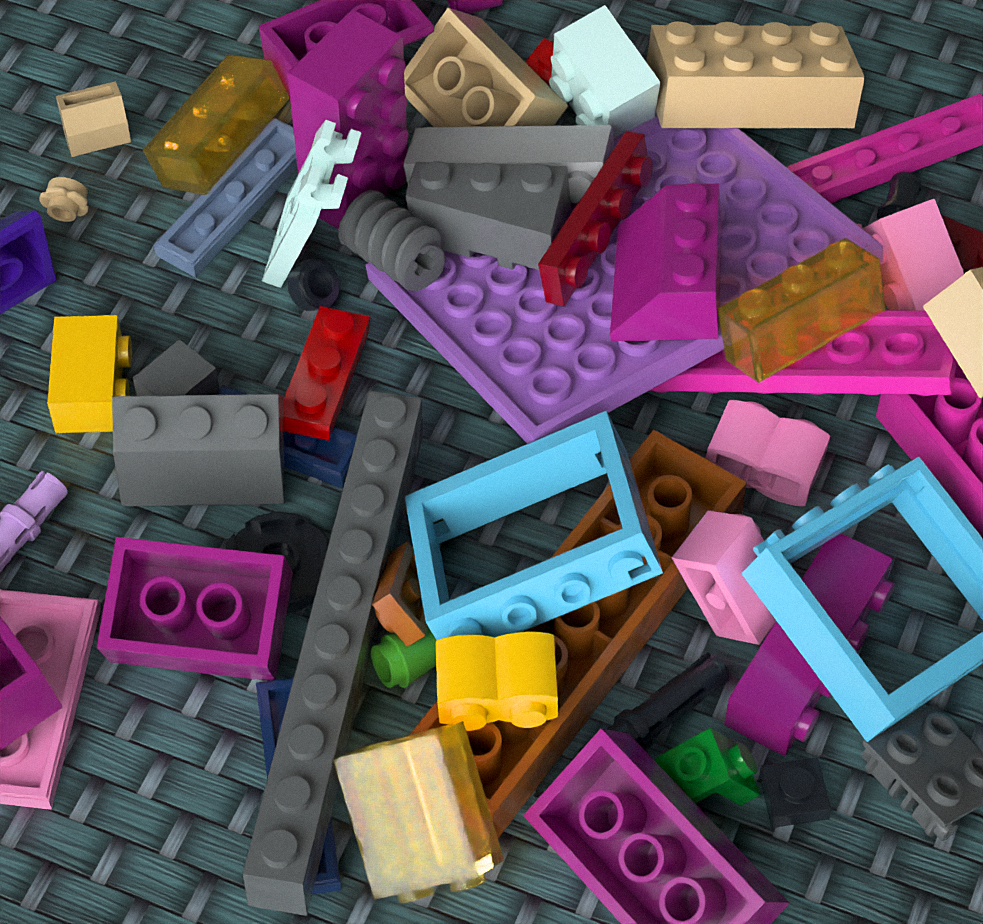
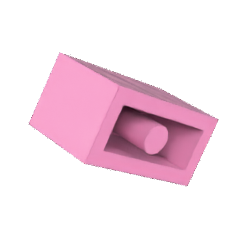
M935 199L886 216L862 228L883 245V262L876 265L884 285L882 288L883 299L889 310H925L923 306L964 275Z
M708 510L673 555L672 560L716 636L759 645L776 620L741 573L758 557L753 548L764 541L760 528L751 517L742 514H728Z

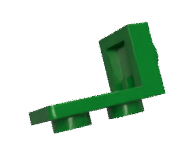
M708 728L653 759L694 803L715 792L740 806L760 796L753 777L758 769L749 749L742 742L736 743L712 728Z

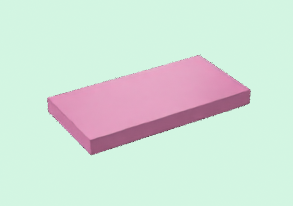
M0 589L1 618L39 667L62 705L60 710L0 750V804L52 810L101 610L99 601L96 599Z

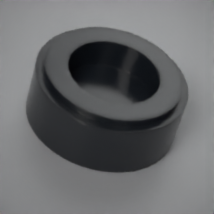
M312 258L300 261L292 267L288 275V291L293 302L299 308L305 311L319 310L320 306L328 308L336 301L339 293V279L335 269L329 262L321 258Z

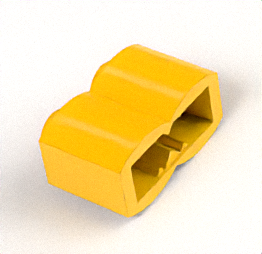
M517 632L495 638L484 635H457L436 640L439 723L452 725L455 729L462 731H473L484 727L486 723L498 720L511 722L517 727L532 728L544 724L546 720L558 717L553 634Z

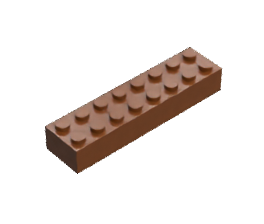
M655 430L649 434L629 460L663 573L522 631L543 632L554 635L558 717L546 720L544 724L532 728L517 727L511 722L498 720L486 723L484 727L477 730L462 731L455 729L452 725L439 723L438 703L436 701L395 752L397 785L491 845H494L688 589L686 582L672 560L679 547L708 510L728 514H742L746 481ZM610 484L551 558L622 529ZM644 556V557H642V560H643L644 565H647L646 559H645V556Z

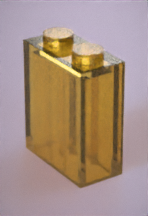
M463 721L363 746L334 759L374 899L397 894L399 903L412 902L433 894L432 886L449 883L452 892L466 890L486 882L484 873L504 861Z

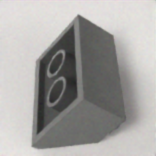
M282 395L112 397L113 455L122 506L285 504L284 407Z

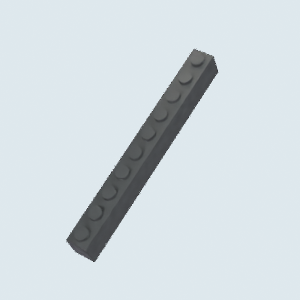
M376 391L368 392L243 871L248 906L307 916L377 629L378 618L372 603L390 552L395 550L406 509L405 496L409 495L423 439L422 398Z

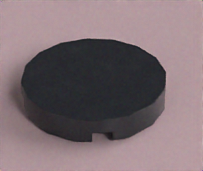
M277 511L255 516L245 522V528L240 530L236 536L235 532L227 541L225 549L285 556L293 572L287 607L288 614L301 611L314 603L329 539L322 530L320 532L317 527L311 525L309 519L299 514Z

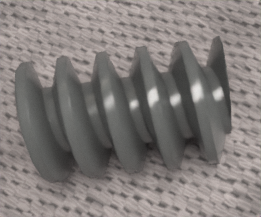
M369 190L361 193L353 200L339 224L338 237L341 244L346 245L353 253L359 254L366 262L372 263L379 271L385 272L392 280L398 281L407 290L419 291L436 281L443 272L445 253L441 249V235L434 227L427 226L418 217H413L407 209L400 208L395 201L387 199L380 191Z

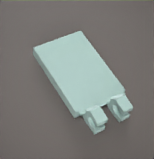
M325 120L316 132L312 148L287 195L262 282L281 288L311 234L321 209L340 207L348 177L338 174L335 177L334 184H329L334 164L353 162L361 132L351 129L347 139H342L343 135L334 131L336 123Z

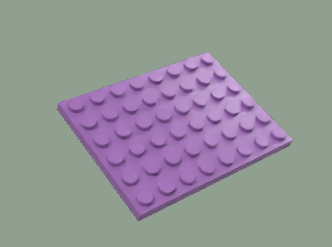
M658 116L629 130L630 132L645 134L647 154L652 158L653 170L649 183L645 187H641L633 199L626 218L666 185L719 183L722 240L718 339L611 341L610 326L618 225L625 219L619 221L610 235L606 250L597 255L588 269L584 284L576 288L565 306L545 301L540 271L538 269L517 264L513 270L498 266L497 258L474 252L469 258L443 250L445 253L443 272L435 282L419 291L405 289L398 281L392 280L385 272L379 271L372 263L365 265L369 281L515 432L529 444L606 410L608 413L882 263L883 245L740 129L661 128ZM623 134L614 138L615 147ZM571 203L572 211L578 203Z

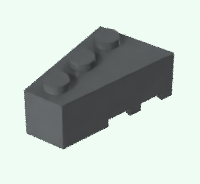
M440 161L415 162L406 193L408 211L413 217L422 219L427 226L434 227L440 233L442 250L469 258L474 252L492 256L498 259V266L512 270L517 264L539 270V261L572 213L567 166L444 163Z

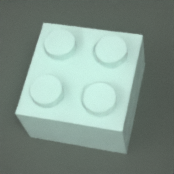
M605 5L554 34L553 55L551 56L552 76L549 79L550 87L565 103H569L577 115V125H612L613 138L625 133V131H629L655 117L660 81Z

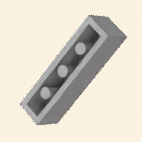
M612 125L415 128L404 161L407 183L409 186L415 162L440 161L444 163L567 166L571 203H578L615 148Z

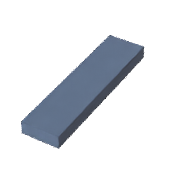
M274 117L154 244L155 255L196 278L297 169L293 127Z

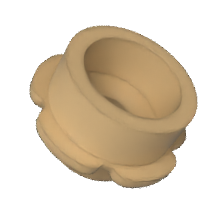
M56 177L51 179L46 192L40 194V203L47 208L48 215L58 221H74L77 216H84L89 209L86 199L88 194L87 188L82 183L71 178Z

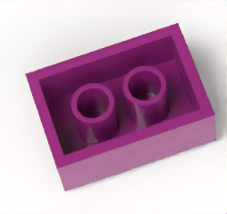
M116 537L97 649L110 663L265 681L276 680L293 572L285 556Z

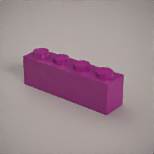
M840 533L822 545L803 576L802 581L858 653L870 629V625L865 623L867 617L872 610L878 613L883 611L894 589L895 583L887 580L893 558ZM777 621L730 695L724 726L785 757L795 739L805 742L809 737L819 716V711L814 709L821 695L831 698L832 695Z

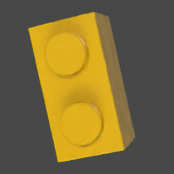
M118 315L54 317L47 403L55 433L113 432L112 397L130 396L128 379H122L123 367H131L132 365L130 336H122Z

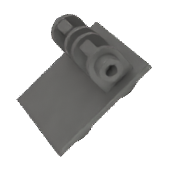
M935 704L892 725L870 741L866 742L865 739L863 740L862 744L866 749L861 757L867 762L865 770L872 774L887 790L890 789L889 795L893 799L900 797L908 791V794L901 803V808L904 811H909L917 806L911 816L925 829V833L929 837L936 835L941 841L948 839L959 827L955 822L956 820L983 806V753L957 727L955 722L946 716Z

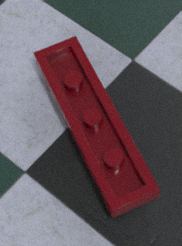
M625 131L539 261L538 266L547 303L560 306L567 304L576 288L584 284L588 269L597 255L606 250L610 235L619 221L627 217L631 203L641 187H645L649 183L653 162L652 158L647 154L645 134Z

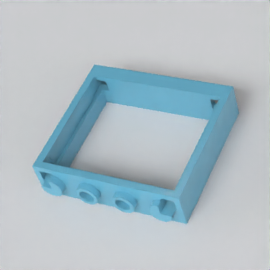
M607 410L405 496L425 620L436 640L457 635H484L495 638L505 634L522 632L663 573L627 450ZM607 473L622 529L449 600L440 543ZM442 518L444 519L443 521L433 525V522L438 521ZM644 556H645L647 565H644V563H643L642 557H644Z
M920 457L915 458L897 470L892 465L887 464L869 478L867 482L870 486L864 490L856 483L835 497L830 502L833 508L824 513L820 506L808 511L792 525V528L795 530L785 536L780 529L774 531L767 540L753 548L758 557L741 573L866 742L983 664V632L888 695L790 564L892 502L983 620V538Z

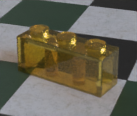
M227 55L145 146L143 152L162 187L206 195L290 99L272 61Z
M844 238L830 244L817 254L795 266L785 269L781 274L752 290L742 293L736 299L717 308L726 360L759 383L884 312L885 302L880 259L849 239Z

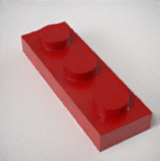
M322 306L319 307L283 400L285 432L330 440L369 333L370 316Z

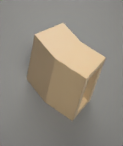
M116 81L56 96L71 157L131 142L124 104Z

